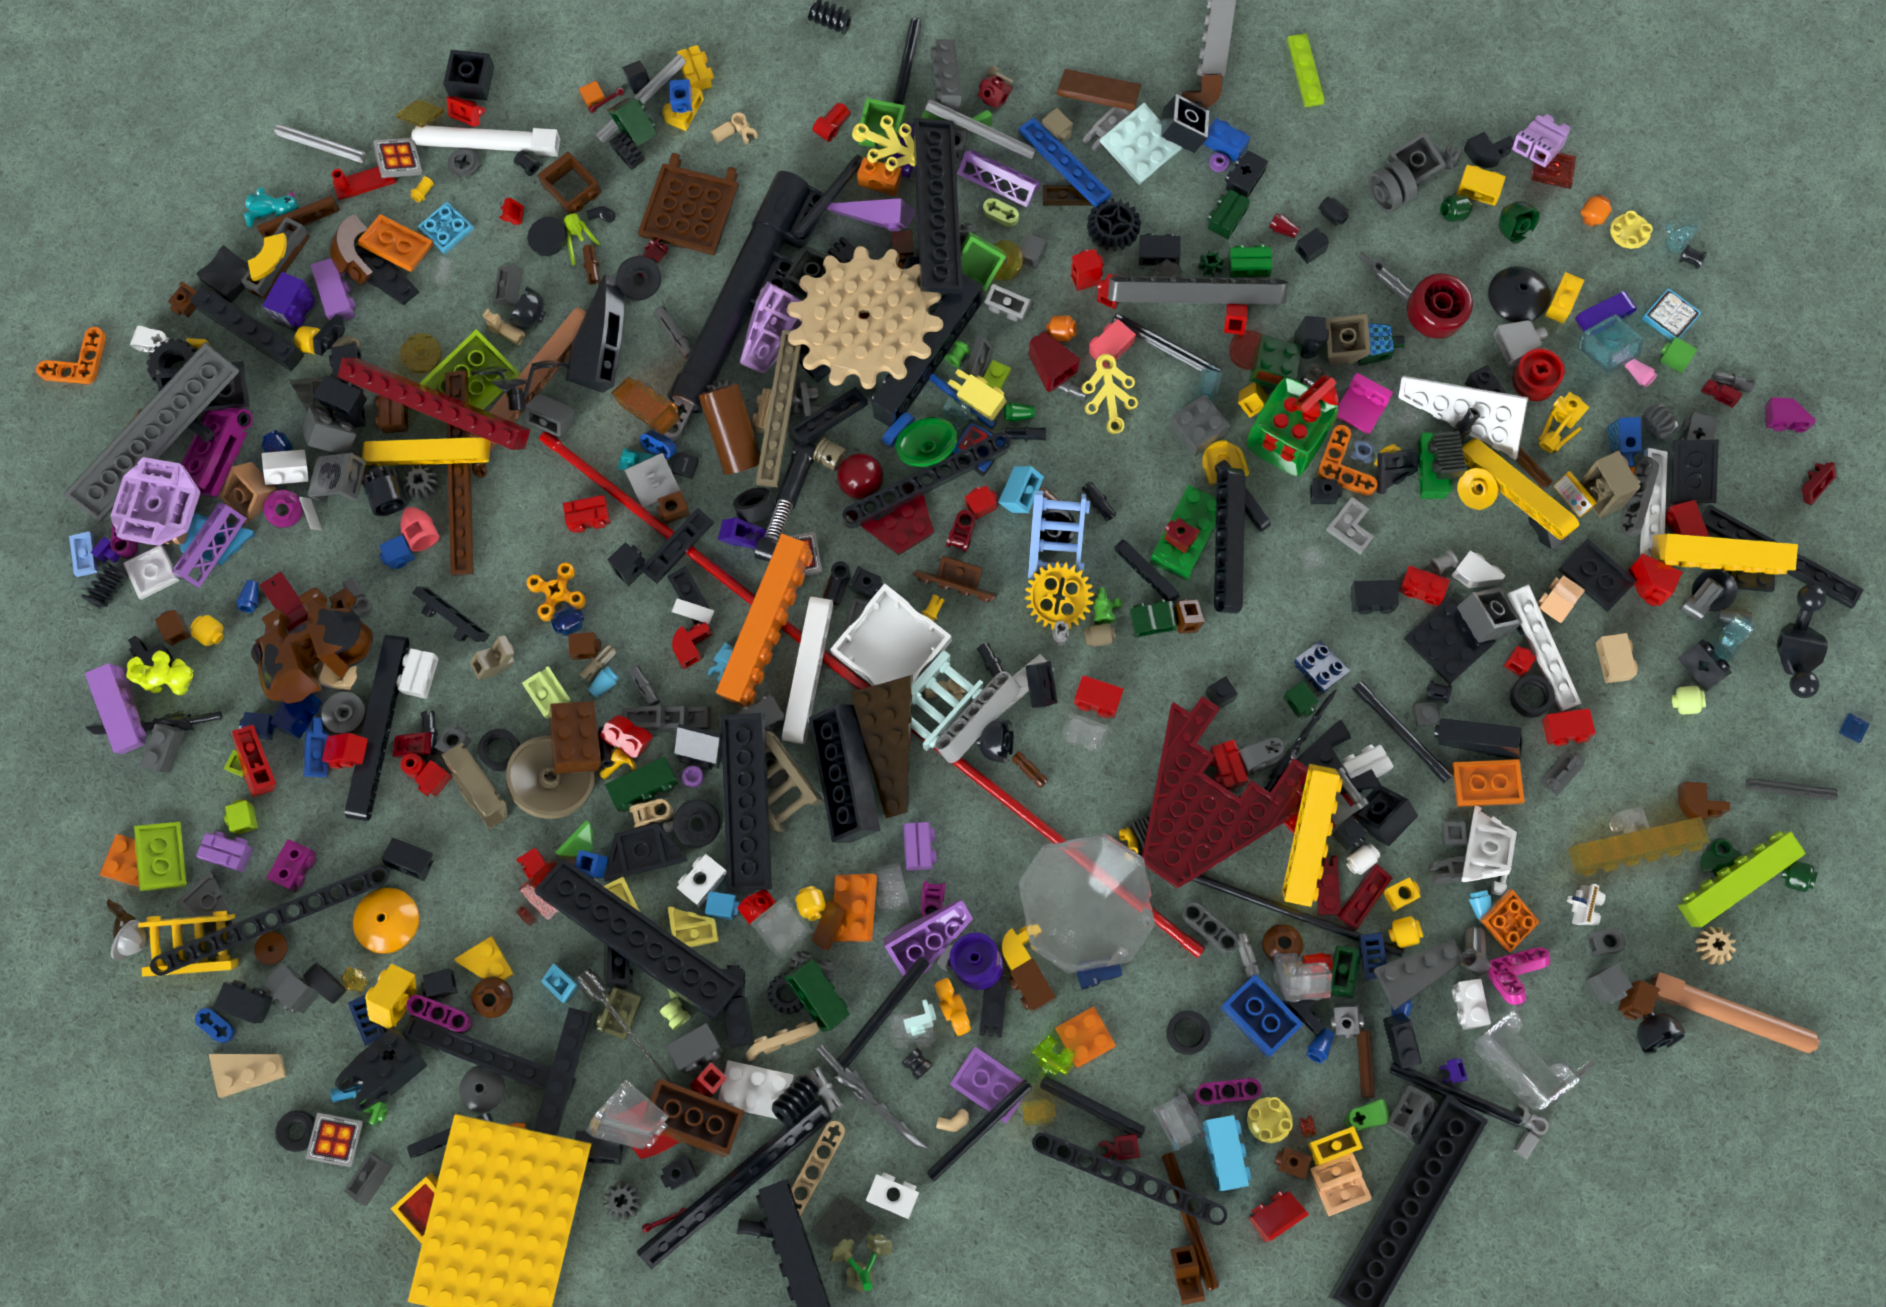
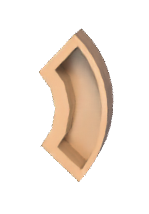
M1564 575L1560 579L1556 577L1548 587L1551 589V592L1549 594L1544 593L1538 601V604L1541 605L1539 608L1559 623H1562L1585 591Z

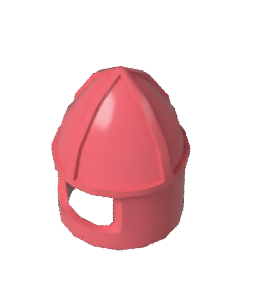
M415 507L405 508L400 527L401 535L404 536L410 550L419 552L436 544L439 540V534L428 514Z

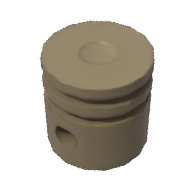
M823 438L814 451L813 460L822 463V465L833 471H837L841 462L846 457L847 450Z

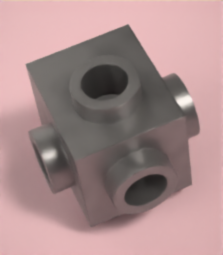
M1359 1003L1335 1005V1015H1331L1332 1029L1336 1028V1035H1342V1038H1354L1356 1034H1360L1361 1027H1365L1364 1014H1360Z

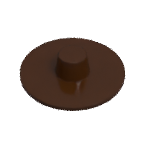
M277 932L263 934L259 937L254 947L256 958L265 965L279 963L285 957L288 950L285 937Z

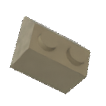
M1368 314L1326 319V329L1329 330L1327 341L1328 358L1331 366L1352 364L1371 354Z

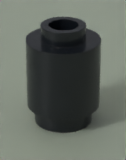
M1330 196L1326 197L1318 208L1321 214L1335 226L1344 224L1349 217V209Z

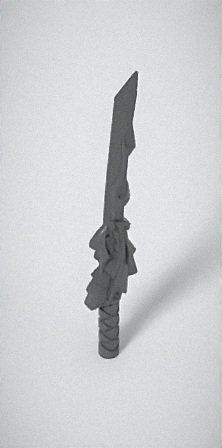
M823 1044L816 1050L837 1072L833 1078L838 1080V1083L849 1085V1087L853 1088V1094L857 1096L856 1101L867 1102L914 1147L928 1148L921 1139L909 1130L903 1121L897 1120L888 1111L883 1102L879 1103L874 1098V1092L869 1090L866 1080L862 1079L856 1068L854 1071L848 1066L844 1068Z

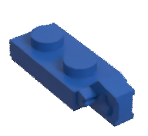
M314 717L311 720V729H306L303 777H327L328 763L323 762L322 757L329 734H327V730H322V718Z

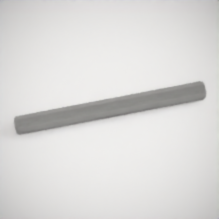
M679 54L676 55L633 98H636L637 101L640 100L644 104L686 63L685 59ZM613 119L596 133V137L603 143L618 130Z
M929 99L926 105V111L945 120L954 121V124L1028 159H1032L1035 155L1036 149L932 99Z

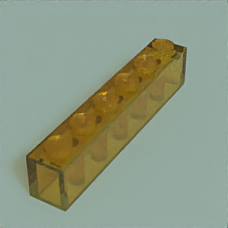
M1697 817L1574 845L1568 849L1575 874H1583L1584 877L1597 874L1596 870L1600 869L1610 872L1617 870L1618 865L1626 864V867H1632L1640 864L1639 861L1647 859V862H1654L1660 860V856L1666 854L1671 858L1682 855V851L1688 849L1690 853L1701 851L1703 846L1710 841L1702 818Z

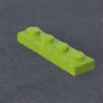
M1307 33L1288 36L1287 43L1304 108L1323 105L1325 100Z

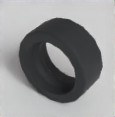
M761 487L744 491L733 502L738 519L748 523L765 519L771 515L776 507L770 490Z
M1531 674L1523 676L1514 684L1510 691V702L1517 713L1524 717L1533 718L1541 716L1551 707L1554 702L1555 693L1553 686L1547 679L1540 675ZM1527 684L1538 686L1545 696L1543 704L1537 708L1525 705L1519 695L1521 688Z
M497 728L490 730L482 736L478 743L477 751L479 758L493 771H505L511 755L520 746V742L513 733L506 729ZM497 738L507 739L512 746V753L502 762L492 761L487 754L488 745Z
M314 963L303 974V978L309 985L332 1004H335L346 992L345 987L318 963Z
M1195 1011L1177 1013L1169 1021L1166 1029L1167 1040L1170 1046L1176 1052L1183 1055H1193L1200 1052L1208 1044L1210 1038V1026L1207 1020ZM1190 1019L1200 1026L1202 1036L1197 1044L1185 1046L1177 1040L1175 1029L1180 1021Z

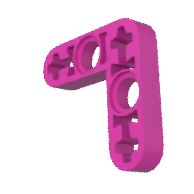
M1538 947L1490 960L1487 976L1507 1003L1512 1005L1522 1004L1526 1001V991L1516 975L1542 969L1550 965L1549 951Z

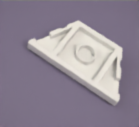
M1476 805L1472 816L1461 882L1508 875L1511 871L1517 832L1508 826H1504L1494 816L1490 818L1481 812V807Z

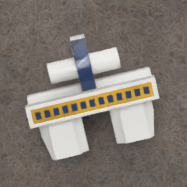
M1581 885L1580 890H1576L1575 896H1568L1567 902L1573 904V924L1599 925L1601 916L1599 913L1594 912L1595 905L1601 906L1604 903L1606 895L1599 891L1598 885Z

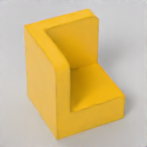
M1252 383L1239 391L1238 403L1249 418L1259 413L1268 400V395L1257 383Z

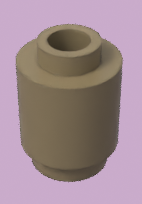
M1109 623L1089 626L1088 629H1084L1086 646L1110 645L1112 640L1116 639L1115 629L1110 627Z

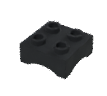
M223 245L218 250L214 259L207 266L201 268L196 275L203 283L232 303L246 288L241 280L248 272L249 265Z

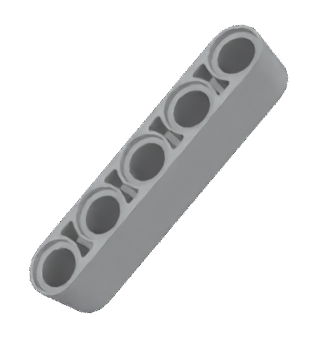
M1007 671L998 673L938 738L935 748L948 763L958 761L981 736L983 729L990 722L994 721L1018 695L1020 687Z

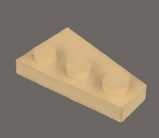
M806 1021L796 1025L795 1030L788 1032V1029H783L776 1032L775 1037L767 1039V1036H763L754 1040L755 1044L745 1053L748 1062L754 1060L762 1051L765 1054H769L781 1048V1044L789 1046L815 1035L819 1031L817 1023L809 1024Z
M209 1054L218 1098L287 1077L282 1055Z

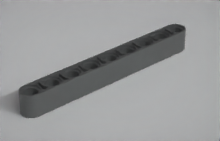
M1113 276L1109 278L1108 299L1115 302L1285 304L1288 282L1281 279Z

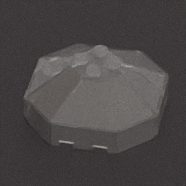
M1106 833L1095 837H1083L1067 840L1063 843L1043 845L1018 882L1030 949L1067 974L1131 962L1155 926L1150 903L1152 894L1146 875L1144 858Z

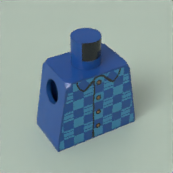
M1619 418L1607 427L1611 454L1619 451L1627 459L1628 467H1634L1633 457L1641 452V418Z

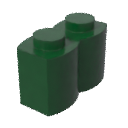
M1166 599L1155 601L1154 605L1147 606L1145 603L1134 605L1133 609H1130L1129 614L1135 638L1177 629L1178 625L1172 601L1167 602Z

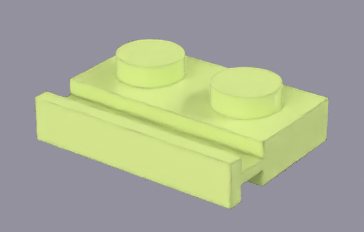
M548 666L543 671H539L522 682L546 719L548 718L550 704L572 702Z

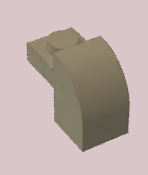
M504 635L498 637L491 648L477 651L470 664L478 680L492 677L511 667L515 663L512 657L514 655L513 646Z

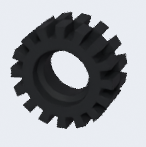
M623 131L609 141L612 149L630 169L633 170L645 160L636 144Z
M780 973L781 975H776L774 980L769 983L770 986L767 989L768 1000L773 1008L780 1013H797L804 1007L797 995L790 1002H785L780 998L781 988L789 985L784 978L788 973Z

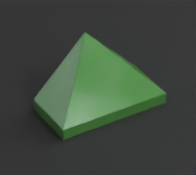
M587 820L555 852L558 856L564 859L577 858L579 850L593 852V827Z

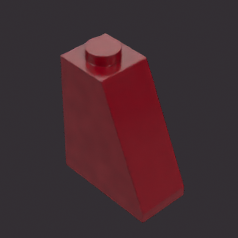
M1045 331L1031 339L1028 356L1046 391L1050 393L1078 373L1080 358Z

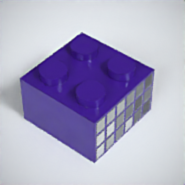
M281 272L262 306L276 324L296 332L304 324L307 312L314 307L315 297L303 280Z

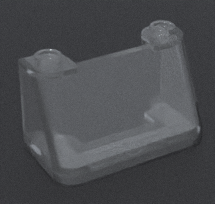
M625 1080L595 1114L586 1132L594 1138L642 1150L645 1147L650 1149L658 1139L655 1135L659 1136L668 1126L664 1122L669 1116L630 1082Z

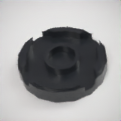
M544 217L532 224L528 231L527 239L529 246L534 252L541 256H551L557 254L560 251L559 249L566 244L568 234L560 220L554 217Z

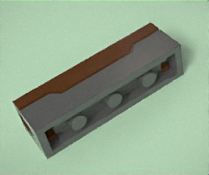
M285 217L273 234L284 233L287 239L285 255L275 266L276 269L257 281L251 279L250 270H248L241 280L250 293L266 300L281 272L285 273L310 238L303 225L288 217Z

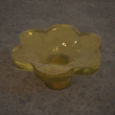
M348 967L341 977L345 983V988L350 991L362 992L368 984V979L360 969L354 970L352 967Z

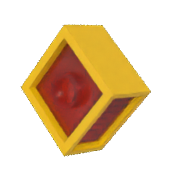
M432 1172L391 1208L420 1243L423 1242L438 1179Z

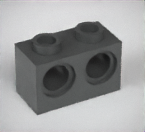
M1409 1085L1387 1125L1399 1136L1416 1144L1439 1104L1429 1094Z

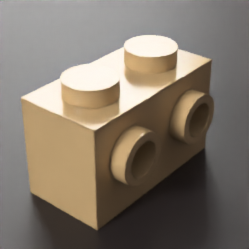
M1627 633L1602 636L1596 642L1605 684L1631 680L1637 675L1638 664L1633 659V644L1628 639Z

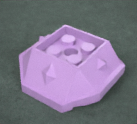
M143 457L138 462V465L123 476L111 513L117 537L159 546L188 532L199 499L200 490L183 465Z

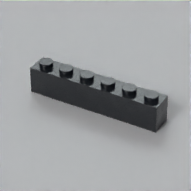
M202 285L190 299L199 312L292 372L304 357L297 346Z

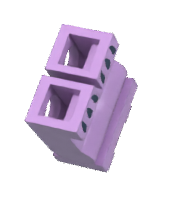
M1548 114L1543 117L1538 115L1524 131H1520L1517 134L1512 150L1526 158L1530 156V160L1545 168L1560 149L1564 147L1570 126L1566 124L1556 125L1553 123V117ZM1520 145H1528V150L1522 149ZM1545 154L1546 157L1545 159H1541L1537 155Z

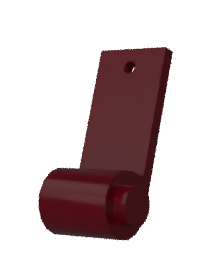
M281 571L259 585L274 608L280 609L289 617L290 623L286 627L289 632L298 624L308 620V612L305 610V605L301 602L299 596Z

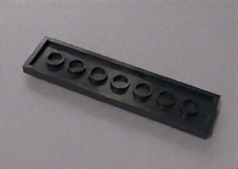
M765 713L721 715L728 891L772 889Z

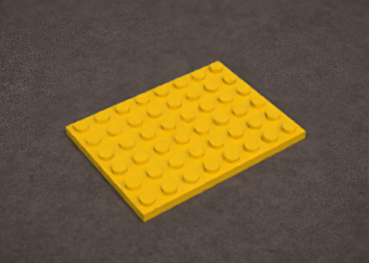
M455 1114L408 1302L429 1307H552L592 1143Z

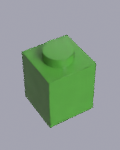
M1675 337L1671 343L1666 342L1660 353L1663 356L1660 361L1682 373L1698 349Z

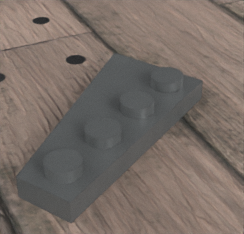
M1452 940L1376 967L1374 973L1395 1011L1405 1002L1414 998L1419 992L1432 985L1433 982L1459 966L1462 954L1455 941Z

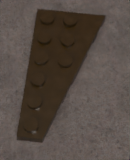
M913 675L850 692L885 818L908 812V772L910 771L909 751L911 748L912 721L910 716L912 703L911 687Z

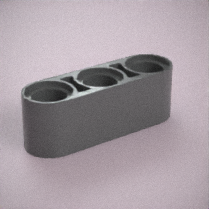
M1190 902L1185 905L1181 917L1190 928L1222 954H1230L1236 949L1238 938L1230 929L1200 904ZM1187 910H1196L1198 917L1196 919L1189 918L1186 913ZM1211 923L1215 927V932L1212 934L1207 933L1204 930V924ZM1229 938L1232 941V947L1225 948L1221 943V939Z

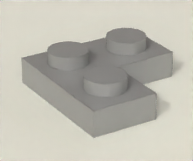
M1351 497L1326 531L1361 555L1374 538L1373 535L1358 525L1369 508Z

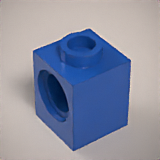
M669 80L672 111L678 113L692 111L690 80Z

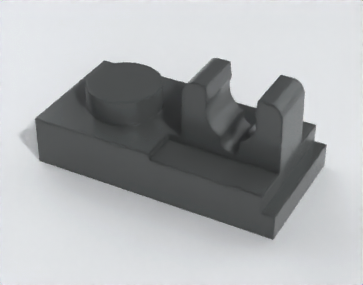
M984 336L976 337L970 359L964 360L967 369H962L961 371L969 376L970 374L974 377L979 375L983 378L993 346Z

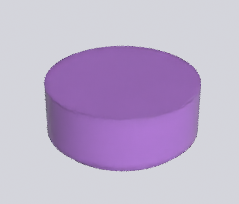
M691 765L683 770L682 780L686 786L696 788L702 784L704 773L698 766Z

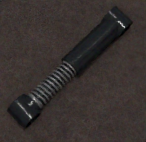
M795 441L791 460L776 498L777 504L772 515L773 517H771L767 533L764 538L759 539L755 549L756 559L770 562L778 540L784 532V526H786L789 514L791 513L790 510L795 508L810 465L814 462L813 454L817 445L807 443L800 447Z

